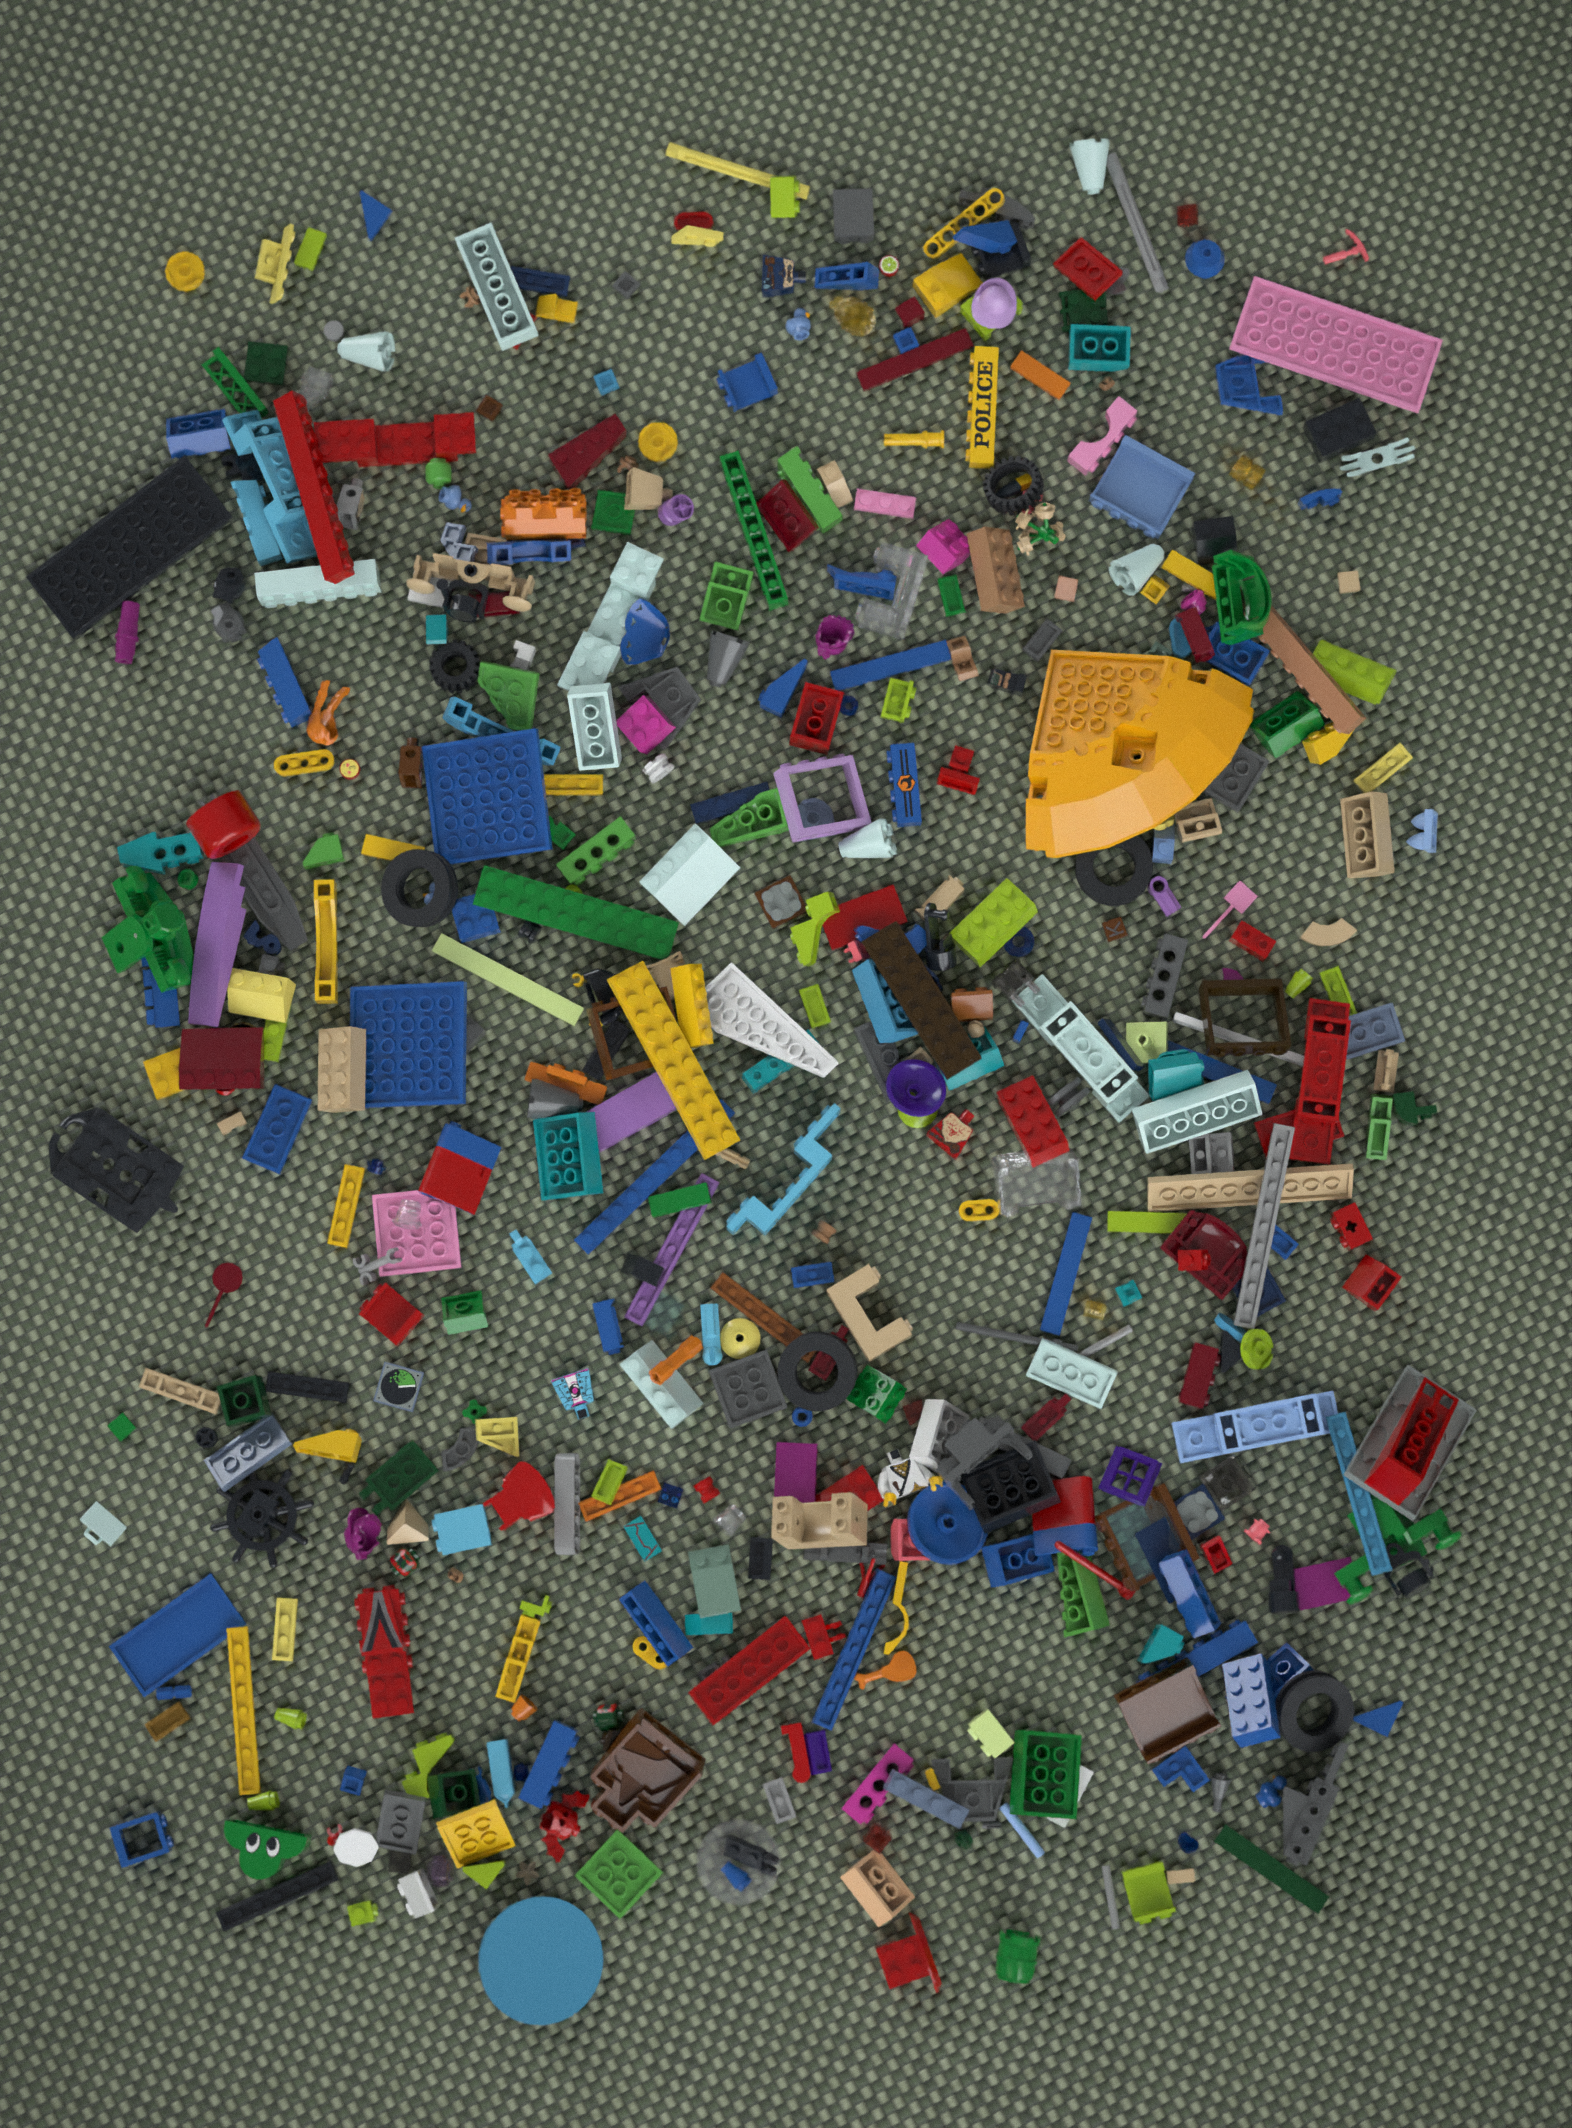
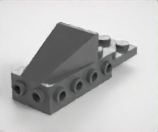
M1340 1742L1339 1746L1334 1745L1330 1755L1333 1757L1331 1765L1326 1764L1322 1773L1325 1779L1322 1780L1316 1777L1315 1781L1310 1780L1306 1789L1309 1792L1308 1796L1286 1786L1283 1789V1855L1287 1856V1862L1296 1866L1299 1862L1307 1866L1340 1787L1333 1785V1781L1349 1746L1343 1742ZM1315 1807L1317 1808V1814L1313 1813ZM1300 1848V1853L1296 1854L1297 1849Z

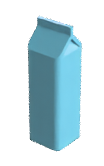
M503 1739L486 1742L494 1796L503 1802L505 1808L509 1807L508 1802L516 1793L509 1740Z

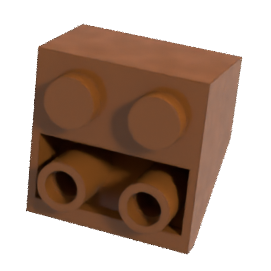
M987 987L975 988V991L967 992V989H956L955 993H951L950 1006L959 1022L992 1020V990H987Z

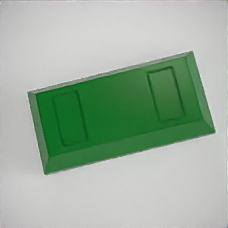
M957 574L937 578L946 617L966 613Z

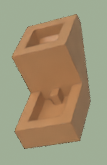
M962 636L946 641L959 682L979 676L966 637Z

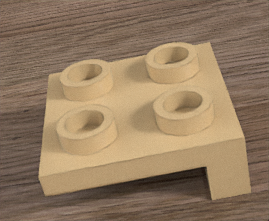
M680 951L659 962L646 966L656 985L659 984L660 988L667 986L671 1001L675 1000L670 968L686 965Z

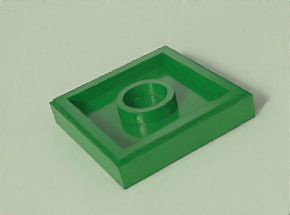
M598 489L591 526L592 530L631 535L635 510H625L626 493Z

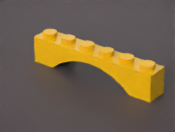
M334 879L314 880L316 921L315 1001L317 1004H338L337 883Z

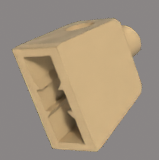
M632 468L627 472L625 510H654L661 505L662 500L666 501L672 498V490L663 488L662 477L637 468Z

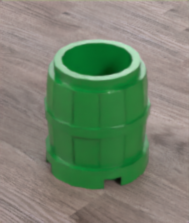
M1001 1929L999 1934L1000 1943L996 1953L995 1973L997 1978L1013 1983H1030L1037 1965V1953L1041 1936L1035 1934V1938L1029 1937L1030 1932L1006 1929L1005 1933Z

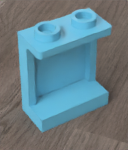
M483 1504L434 1514L435 1519L432 1520L434 1532L438 1531L439 1539L436 1540L438 1552H442V1555L493 1545Z

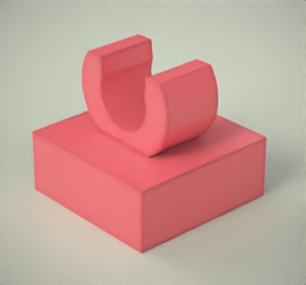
M858 940L848 943L849 948L844 950V953L851 952L853 958L848 960L849 963L865 961L870 958L866 949Z

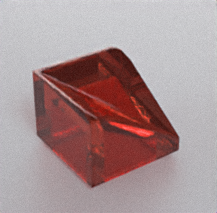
M875 1822L863 1837V1842L880 1854L891 1841L892 1834Z

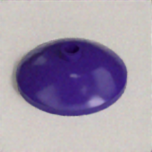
M910 1059L902 1061L892 1068L886 1080V1092L891 1103L898 1110L910 1116L922 1117L936 1112L941 1107L946 1097V1084L941 1073L933 1065L922 1060Z

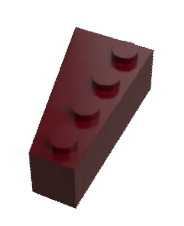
M615 413L548 454L550 464L567 490L575 488L627 437L626 429Z

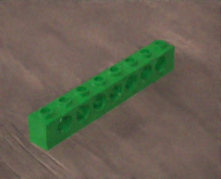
M739 450L719 456L720 465L768 609L771 611L787 606L788 597Z

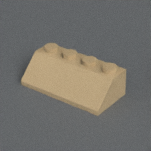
M1372 791L1340 799L1347 878L1377 877L1395 873L1387 793Z

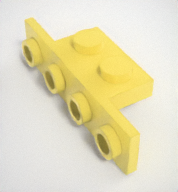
M293 224L284 227L281 244L267 239L262 240L255 279L273 284L269 302L271 304L282 299L284 294L282 285L283 280L286 279L288 274L286 265L292 253L289 249L290 244L295 238Z

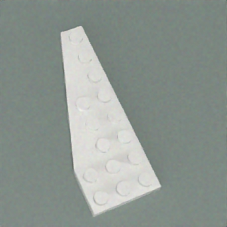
M732 962L705 987L711 1028L715 1032L823 1078L839 1064L836 1059Z

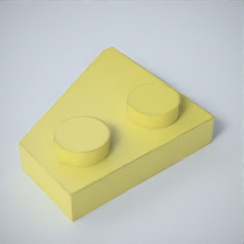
M687 225L672 235L671 244L714 247L723 241L724 232Z
M517 1417L475 1419L477 1441L519 1457Z

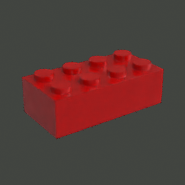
M1033 1075L996 1092L998 1102L1032 1168L1070 1151L1068 1141Z

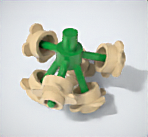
M1040 503L1031 512L1032 515L1028 514L1029 509H1027L1025 514L1021 512L1016 516L1015 522L1018 524L1016 530L1019 527L1023 529L1020 536H1018L1020 541L1017 542V549L1021 553L1026 552L1027 556H1029L1028 552L1034 550L1032 546L1035 542L1041 539L1048 543L1056 544L1059 540L1064 541L1066 535L1063 533L1062 522L1058 521L1053 525L1048 522L1054 516L1055 505ZM1032 517H1037L1038 521H1044V525L1038 527L1030 521Z

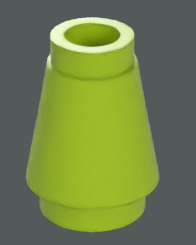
M1300 968L1298 972L1295 971L1284 992L1294 999L1312 984L1313 978Z
M277 1708L274 1719L295 1730L303 1729L307 1720V1713L298 1709Z
M272 1790L248 1798V1809L250 1811H274L275 1808L280 1806L279 1795L276 1791L272 1792Z

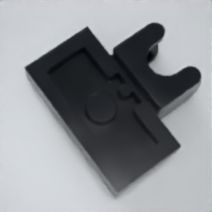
M233 446L235 454L221 458L222 466L232 467L231 470L226 471V480L240 478L241 476V480L263 481L260 467L253 453L238 456Z

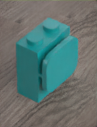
M1182 1049L1164 1052L1158 1058L1148 1060L1149 1095L1153 1102L1204 1085V1080L1201 1076V1072L1204 1071V1063L1202 1059H1199L1196 1052L1190 1053L1188 1050Z

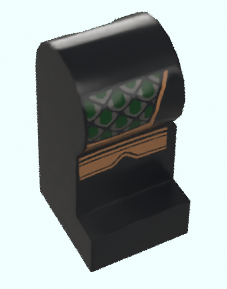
M992 668L987 686L1022 697L1027 675Z

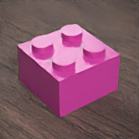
M950 519L928 530L916 545L942 574L962 564L970 555L967 536Z
M645 695L616 720L620 730L639 752L646 755L676 728L655 702Z

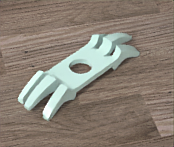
M1407 437L1398 442L1362 453L1341 456L1342 461H1354L1356 459L1358 461L1341 466L1340 470H1354L1360 467L1361 469L1347 473V477H1353L1393 464H1400L1415 458L1414 454L1397 458L1415 450V447L1411 446L1394 450L1409 442ZM1373 454H1381L1383 461L1380 464H1375L1371 459Z

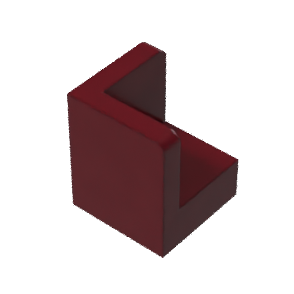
M915 296L895 307L896 313L903 322L902 327L904 330L925 318V311Z

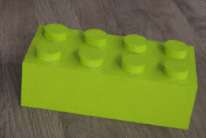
M1006 878L949 934H952V940L955 945L975 964L981 967L1038 911L1035 903Z

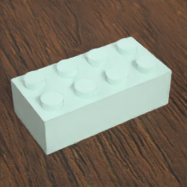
M611 683L571 686L567 697L579 771L619 767L622 755Z

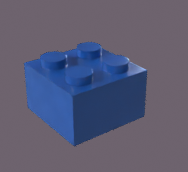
M475 894L456 899L452 909L462 944L501 933L495 911L472 905Z

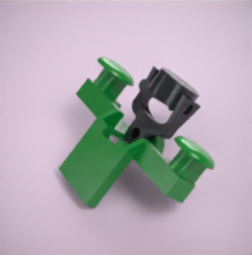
M1375 1497L1372 1499L1383 1540L1392 1534L1395 1536V1540L1385 1546L1392 1571L1384 1572V1577L1398 1599L1402 1598V1594L1405 1599L1411 1598L1430 1586L1432 1583L1430 1579L1434 1578L1433 1566L1428 1559H1423L1418 1551L1407 1552L1405 1540L1411 1545L1424 1536L1427 1538L1434 1534L1439 1541L1435 1548L1443 1550L1455 1544L1461 1538L1462 1532L1457 1531L1453 1533L1448 1525L1449 1520L1441 1508L1405 1529L1393 1509L1387 1503ZM1351 1512L1347 1517L1359 1534L1354 1513ZM1391 1550L1397 1551V1554L1391 1555ZM1366 1554L1334 1573L1342 1588H1345L1350 1595L1346 1600L1347 1604H1356L1368 1597L1373 1591L1372 1585L1364 1587L1360 1581V1578L1365 1576L1366 1572L1370 1570ZM1412 1560H1418L1421 1563V1568L1408 1573L1395 1585L1391 1575L1398 1567Z

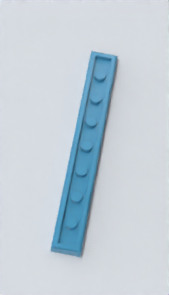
M1346 1412L1327 1416L1326 1421L1371 1575L1392 1571L1369 1491H1366L1354 1483L1353 1480L1343 1475L1357 1451Z

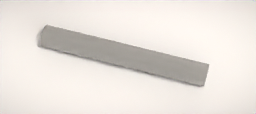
M1128 1324L1078 1354L1089 1357L1133 1332Z
M1110 1865L1102 1866L1111 1926L1112 1929H1119L1120 1924Z

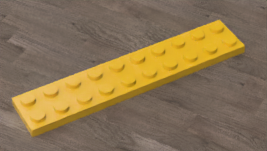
M644 961L607 979L703 1159L706 1160L739 1142L738 1134Z

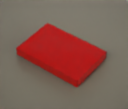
M1082 237L1053 263L1054 268L1094 301L1123 275V271Z

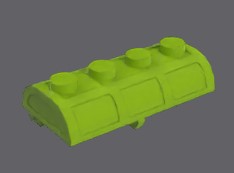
M1323 639L1320 640L1313 652V655L1345 693L1374 705L1380 704L1396 674V669L1390 668Z

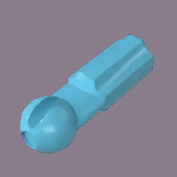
M718 1304L700 1305L703 1340L702 1358L708 1365H717L721 1362L723 1356L720 1342Z

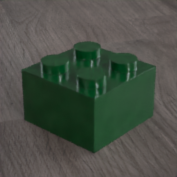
M253 1375L217 1386L226 1426L235 1427L272 1416L262 1376Z
M475 1769L427 1777L433 1819L453 1816L480 1806Z

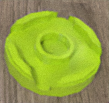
M1263 1329L1248 1330L1244 1334L1240 1346L1244 1363L1253 1370L1265 1369L1270 1365L1273 1359V1354H1271L1273 1342L1270 1335Z

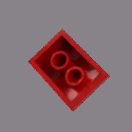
M805 682L789 745L828 755L844 692Z
M863 1465L816 1495V1502L832 1501V1494L853 1493L868 1505L867 1512L884 1501L879 1489Z

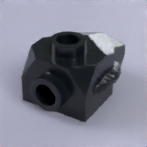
M235 567L220 570L213 585V598L223 599L230 604L239 599L247 584V578L241 570Z

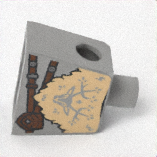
M352 478L350 485H343L337 503V513L343 527L358 530L365 501L362 488L363 481L357 478Z

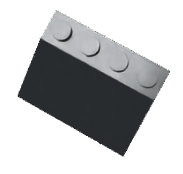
M1035 1440L1025 1444L1032 1452V1457L1029 1460L1023 1457L1016 1449L981 1462L969 1473L966 1472L960 1475L968 1495L974 1500V1511L984 1534L1061 1502Z

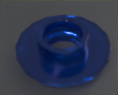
M1023 926L1003 946L1010 955L1023 957L1033 950L1035 944L1034 936L1027 927ZM1016 936L1023 937L1024 945L1016 947L1013 944V938Z

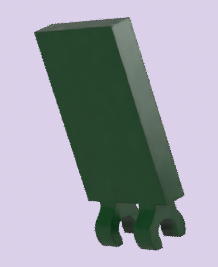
M412 1439L365 1479L369 1485L362 1489L358 1495L364 1501L374 1491L382 1501L371 1510L378 1516L387 1507L391 1511L397 1508L437 1474L439 1470Z

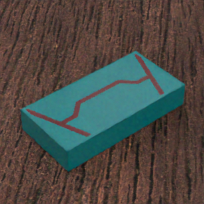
M642 1516L623 1526L644 1562L662 1552Z

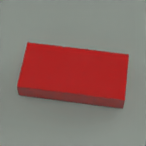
M941 767L937 784L975 795L980 778Z

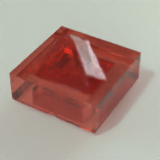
M1196 203L1177 206V225L1179 227L1199 224L1198 205Z

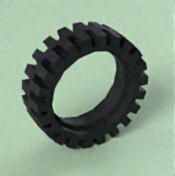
M1010 456L1009 461L1003 458L1001 459V464L997 461L994 463L995 468L990 467L988 469L989 473L985 474V480H983V490L986 499L998 513L1001 511L1003 515H1006L1007 512L1009 515H1014L1016 511L1019 515L1022 509L1025 511L1029 509V505L1034 507L1036 505L1035 500L1039 502L1041 499L1040 495H1043L1044 483L1038 467L1032 460L1029 461L1026 457L1022 459L1021 456H1017L1015 460L1013 456ZM1016 472L1027 473L1031 476L1032 483L1023 495L1014 499H1002L996 496L995 488L1003 477Z

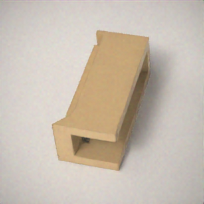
M949 875L948 881L945 880L925 901L921 908L915 909L914 912L925 922L924 912L928 903H935L937 910H948L964 893V888L962 887L964 884L957 877L952 878Z

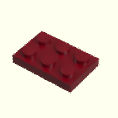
M786 479L781 480L756 503L758 509L788 552L794 551L819 528Z

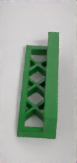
M218 346L212 351L214 356L204 362L202 367L239 414L245 413L247 407L255 408L258 410L261 418L269 413L266 406ZM217 360L221 364L220 373L212 372L209 369V366ZM223 377L232 378V388L223 387ZM235 392L245 395L244 403L234 401Z

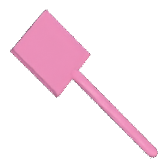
M1239 881L1224 897L1231 905L1202 936L1203 939L1218 926L1233 908L1242 914L1258 896L1244 883Z

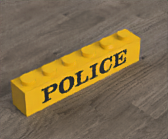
M975 346L974 353L970 352V365H973V372H969V384H973L972 391L968 392V403H972V409L968 410L967 422H971V430H967L966 442H970V449H966L965 461H969V468L989 469L994 464L999 347Z

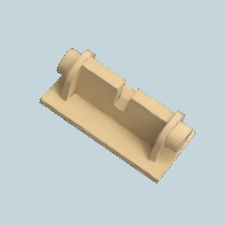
M1386 1049V1051L1378 1050L1373 1090L1394 1093L1399 1053Z

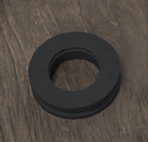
M1138 835L1112 846L1128 852L1134 862V874L1124 885L1116 887L1107 886L1096 877L1093 863L1097 854L1102 850L1077 854L1075 863L1076 879L1082 891L1090 899L1106 906H1121L1134 901L1145 891L1152 876L1153 859L1147 844Z
M420 849L405 851L396 856L384 872L381 883L382 900L388 913L399 923L414 927L434 926L443 921L455 905L458 895V881L451 864L438 853ZM419 868H425L434 879V895L428 905L415 909L409 905L405 898V882L411 872Z
M809 1332L797 1337L783 1351L778 1363V1380L783 1393L793 1404L808 1411H826L838 1406L851 1393L857 1379V1362L852 1350L841 1338L827 1332ZM808 1352H825L836 1362L838 1377L834 1386L830 1389L815 1392L807 1389L800 1382L797 1374L798 1362Z
M1312 1670L1294 1676L1282 1687L1275 1700L1280 1734L1295 1748L1306 1752L1323 1751L1337 1744L1348 1732L1354 1717V1702L1349 1690L1333 1675L1324 1671ZM1315 1693L1327 1694L1331 1701V1711L1327 1719L1314 1729L1305 1730L1300 1728L1297 1723V1711L1300 1704L1307 1697Z

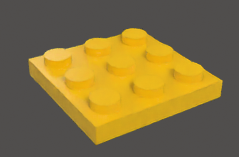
M496 1800L436 1822L437 1828L457 1869L516 1846Z

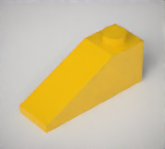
M336 1430L296 1441L293 1447L297 1453L356 1463L362 1439L355 1430Z

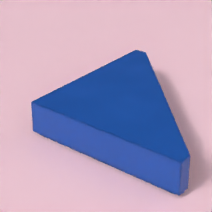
M361 190L360 197L368 238L372 241L391 215L392 210Z
M1398 1701L1353 1717V1721L1388 1737L1403 1702Z

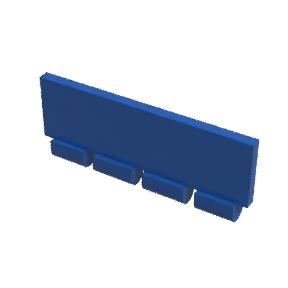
M144 956L141 959L142 967H149ZM151 969L142 970L144 987H152V989L144 990L145 1007H154V1009L146 1010L147 1025H155V1028L180 1026L177 989L161 993Z

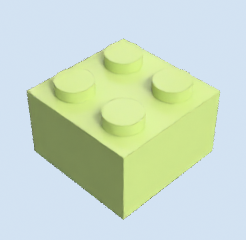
M985 1709L968 1723L970 1728L967 1731L975 1741L979 1739L983 1745L980 1748L987 1757L992 1755L993 1758H996L1014 1744L1013 1740L989 1709Z

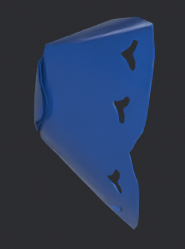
M640 598L631 606L625 620L627 633L622 638L620 645L622 659L627 665H636L661 657L670 640L669 624L666 617L651 603ZM641 604L642 610L636 611V609L639 608ZM632 618H634V620L636 621V623H634L633 626H631L633 622ZM666 638L665 645H662V640Z

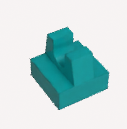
M1134 1280L1115 1288L1123 1307L1142 1298Z

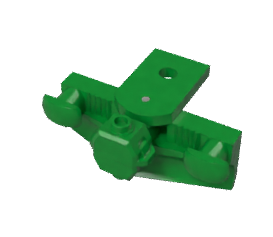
M137 865L127 867L125 870L128 875L119 877L112 883L127 918L101 937L117 974L125 972L145 956L161 993L191 985L194 955L184 913L172 902L151 872L145 874L143 869Z

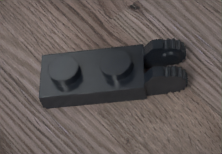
M729 1835L726 1838L724 1856L757 1869L767 1876H775L777 1874V1868L772 1865L779 1863L778 1856L734 1835Z

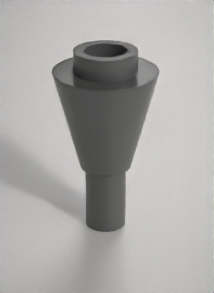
M1216 1772L1215 1775L1211 1776L1214 1798L1212 1811L1221 1812L1222 1799H1224L1231 1782L1228 1774Z

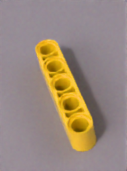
M997 188L987 191L924 244L925 254L932 259L941 257L958 243L954 239L950 242L945 241V233L952 231L955 235L961 230L960 221L965 218L969 220V226L980 225L1005 203L1004 193ZM994 193L1001 195L998 203L991 202V196ZM978 206L985 207V213L982 216H976L975 209ZM932 244L938 245V252L935 254H930L928 251L929 246Z

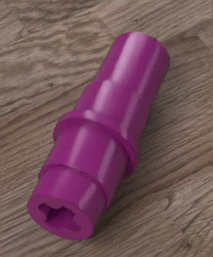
M122 602L120 622L118 624V631L115 634V661L121 664L133 663L136 643L139 641L137 633L140 604L136 602Z

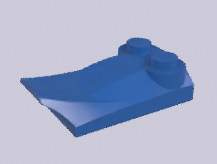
M829 564L827 565V572L834 580V589L893 600L897 577L893 575L894 572L882 570L879 573H850Z
M1218 621L1212 626L1204 627L1215 653L1206 662L1232 676L1242 684L1250 686L1262 668L1270 650L1250 639L1233 645L1222 643Z

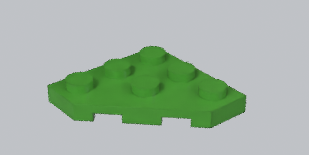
M482 661L479 667L478 683L488 693L489 699L498 712L500 711L504 716L509 728L518 731L532 729L540 673Z

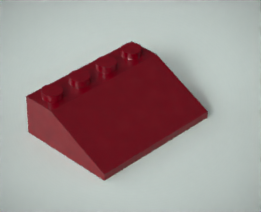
M264 1027L182 1029L179 1058V1090L264 1089Z

